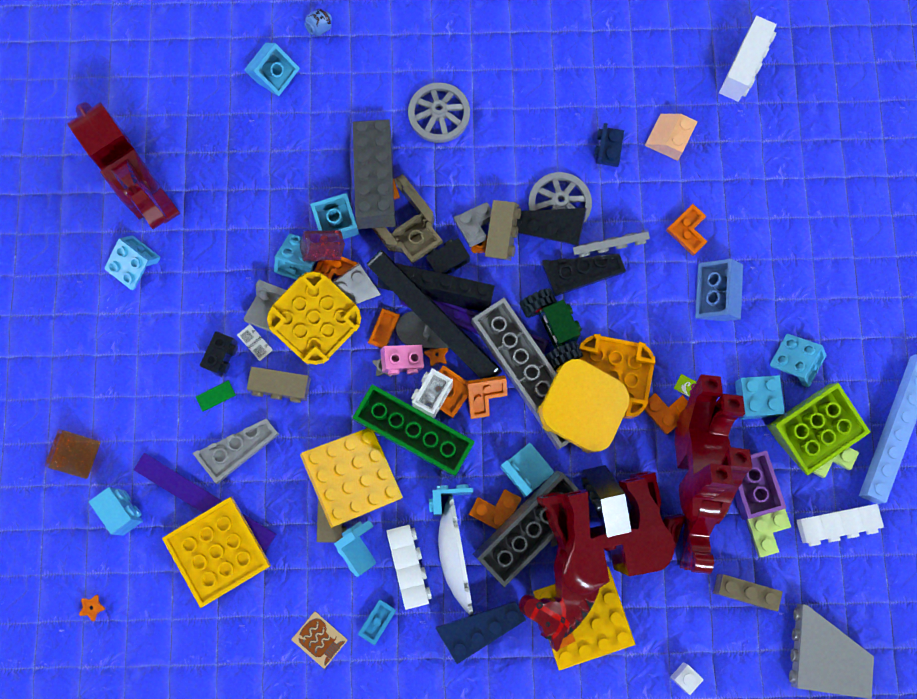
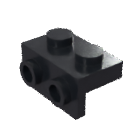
M216 331L204 354L200 367L222 377L229 370V361L238 350V342L234 338Z

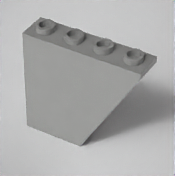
M797 604V608L794 609L793 613L796 623L792 631L794 649L791 650L790 654L791 661L793 662L792 670L789 672L791 686L798 689L872 699L874 656L811 607Z

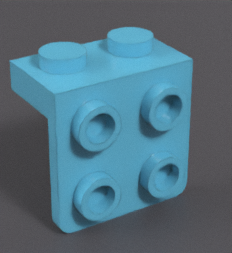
M468 484L456 485V489H449L448 485L436 486V490H433V499H429V511L434 512V516H442L441 496L471 495L473 488H469Z
M370 520L364 524L360 521L342 533L343 538L334 543L338 553L344 558L350 571L356 577H359L376 564L372 554L360 538L362 534L374 527Z

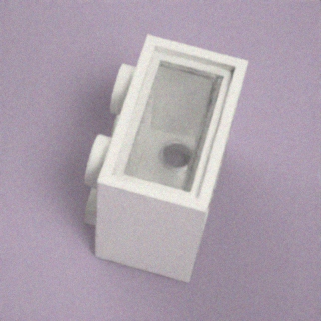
M432 368L430 373L426 371L421 380L422 386L420 390L416 389L411 399L414 408L435 418L453 387V379Z

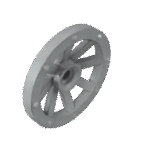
M431 83L420 88L410 100L408 107L409 122L412 129L421 138L434 143L449 142L459 137L468 126L470 119L469 102L463 92L455 86L447 83ZM436 91L447 92L442 100H439ZM431 93L434 102L432 103L421 98ZM453 96L461 103L447 105ZM417 104L429 108L415 115ZM463 110L462 121L448 111ZM431 116L424 130L417 121ZM446 118L458 126L449 133L445 123ZM436 121L440 123L442 134L430 133Z
M556 172L542 177L535 183L530 192L528 206L529 211L541 210L552 206V209L575 208L571 203L585 202V208H587L585 223L591 212L592 198L588 187L581 179L569 173ZM559 181L569 182L568 187L561 191ZM552 182L556 193L542 187ZM576 186L583 196H569V194ZM537 193L551 199L535 204Z

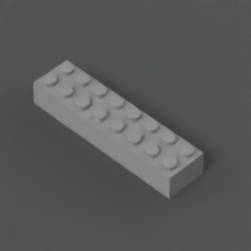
M503 298L472 318L471 324L541 427H543L537 412L539 405L542 404L553 382L556 372L506 299ZM543 429L557 450L570 443L557 434Z

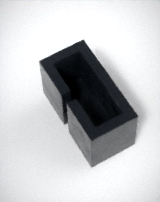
M459 238L448 240L444 243V247L438 250H431L426 257V263L433 272L446 275L452 273L451 269L453 267L457 270L470 262V255Z

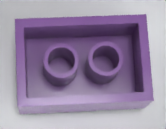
M767 450L751 455L752 469L745 475L742 484L734 496L742 520L786 509Z

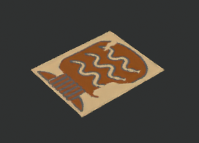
M316 612L310 616L291 639L324 669L348 641Z

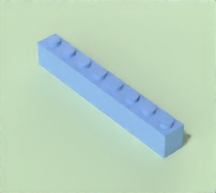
M917 354L910 356L859 493L860 497L876 504L886 503L917 420Z

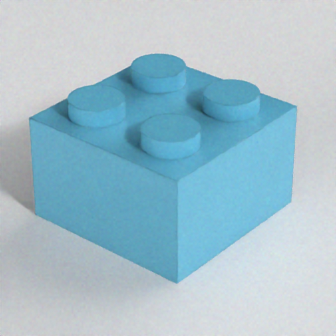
M347 193L310 204L324 245L359 235Z
M780 375L740 378L735 382L736 395L743 396L745 414L743 417H739L740 420L773 418L785 414Z
M108 487L89 501L111 535L124 536L143 522L140 517L142 513L136 506H132L129 501L131 498L125 490L122 491L118 488Z

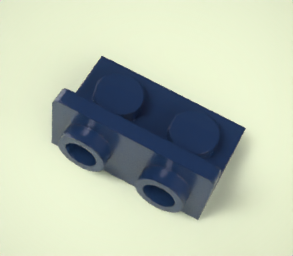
M604 123L602 129L599 128L597 140H600L599 146L596 145L594 157H597L596 164L618 167L624 130L607 128L608 123Z

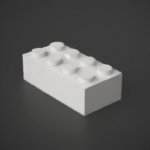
M756 15L719 94L739 102L742 96L746 97L755 81L756 74L762 66V61L769 51V46L776 36L774 29L777 24Z

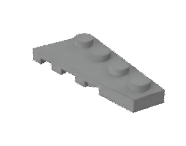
M264 419L243 429L241 432L232 434L192 454L213 481L218 484L280 434L268 419Z

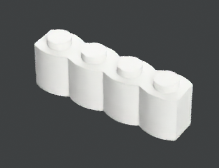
M878 504L796 520L802 543H808L809 546L820 545V540L828 539V543L840 541V536L847 535L848 539L859 537V533L866 531L867 535L879 533L878 529L884 528Z
M409 524L386 530L405 610L429 604V599H432L430 587H425L424 579H427L425 567H420L419 560L422 559L420 547H415L414 540H417L415 528H411Z

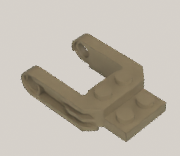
M401 174L394 181L419 215L412 217L395 229L393 233H390L386 227L372 229L389 251L404 253L413 264L442 244L443 241L433 229L435 220L433 211L407 178Z

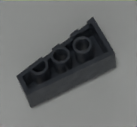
M606 465L583 470L584 477L581 478L583 489H586L588 496H590L606 536L611 537L631 532L625 493Z

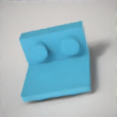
M289 234L275 255L274 273L297 280L304 273L313 271V266L321 254L324 244Z
M133 235L118 239L105 266V270L129 289L134 290L146 267L157 264L161 257Z
M786 334L770 366L797 376L803 386L810 387L827 355L823 345Z
M531 443L527 444L500 466L524 497L528 496L554 473L553 469Z

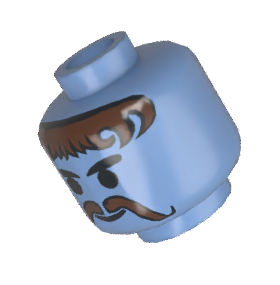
M316 9L306 16V22L304 23L306 30L311 35L321 36L331 29L332 17L327 11Z

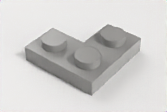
M487 202L454 217V221L469 247L487 240L481 228L482 225L490 222L492 209Z

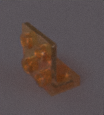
M58 429L45 467L87 479L99 449L100 441Z

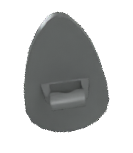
M413 311L405 313L398 320L396 333L403 344L422 345V348L425 349L449 348Z

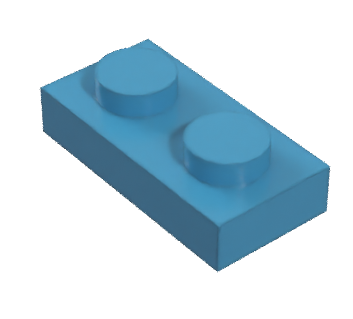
M379 599L358 635L375 646L397 610Z

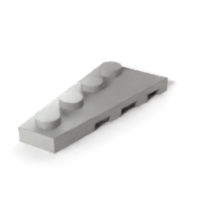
M646 229L641 230L642 233H628L619 238L611 237L603 241L576 245L573 247L574 255L579 254V257L590 255L591 251L596 250L598 253L609 251V248L616 246V249L628 247V243L635 242V245L647 243L646 240L650 239L649 232Z
M359 263L332 281L355 304L381 295Z

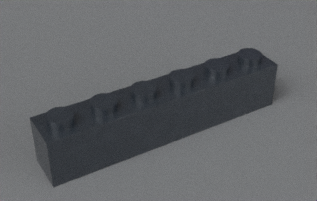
M396 263L434 301L478 311H484L491 305L495 285ZM378 277V286H377V288H381V289H386V290L392 291V290Z

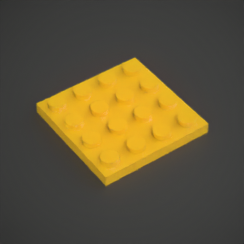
M368 428L300 454L331 528L403 498L377 437Z
M233 497L227 498L162 538L200 608L271 566Z
M609 566L607 568L610 582L599 588V593L591 610L581 624L572 632L576 642L559 649L557 652L552 649L559 671L636 645ZM555 584L534 590V597L538 600L554 598L556 594Z

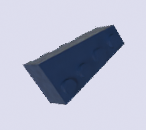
M513 601L437 626L436 630L456 664L526 621V618L520 611L517 603Z

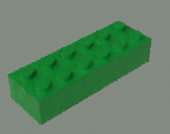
M373 384L352 417L360 425L455 478L475 444V441Z

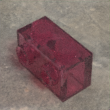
M341 230L303 231L300 243L303 261L341 260L345 247Z

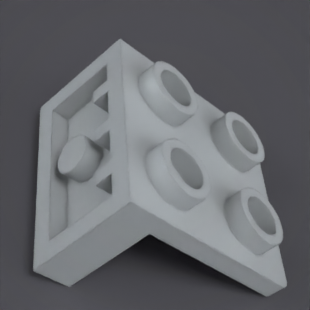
M258 280L255 285L256 297L244 317V322L272 332L268 326L267 314L272 304L286 290Z

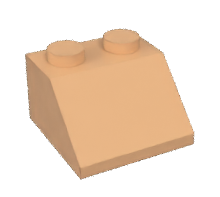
M660 114L645 146L678 161L698 121L683 114Z

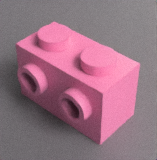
M422 345L384 346L381 349L382 373H388V375H399L400 372H407L408 375L418 374V371L424 368Z

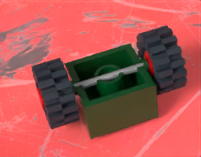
M550 288L535 292L520 302L526 318L541 314L542 324L555 348L545 356L554 370L572 359H580L583 356L577 344L581 334L580 331H582L581 326L577 320L574 321L571 315L573 310L569 303L566 304L564 299L557 302Z

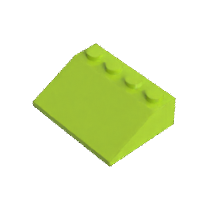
M839 383L827 384L767 425L778 444L806 475L811 474L871 433Z

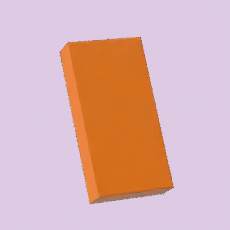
M382 308L368 344L381 349L384 346H388L400 314Z

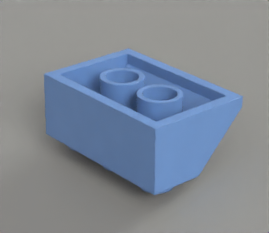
M733 259L698 264L695 318L715 321L741 320L743 264Z

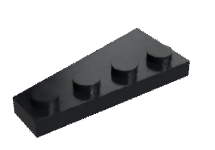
M587 208L521 211L520 219H517L516 225L518 227V234L579 246Z
M620 254L597 255L586 258L577 257L575 259L563 258L552 261L542 260V265L554 297L626 272Z

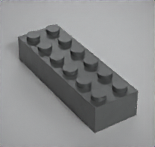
M390 119L354 121L353 153L357 228L396 227Z
M556 470L473 553L474 557L505 587L555 537L548 523L547 514L544 508L537 502L536 496L553 492L565 494L578 491L579 489L563 472Z

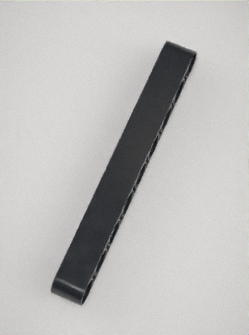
M379 250L367 262L368 267L480 379L496 377L502 373L500 367L385 252Z

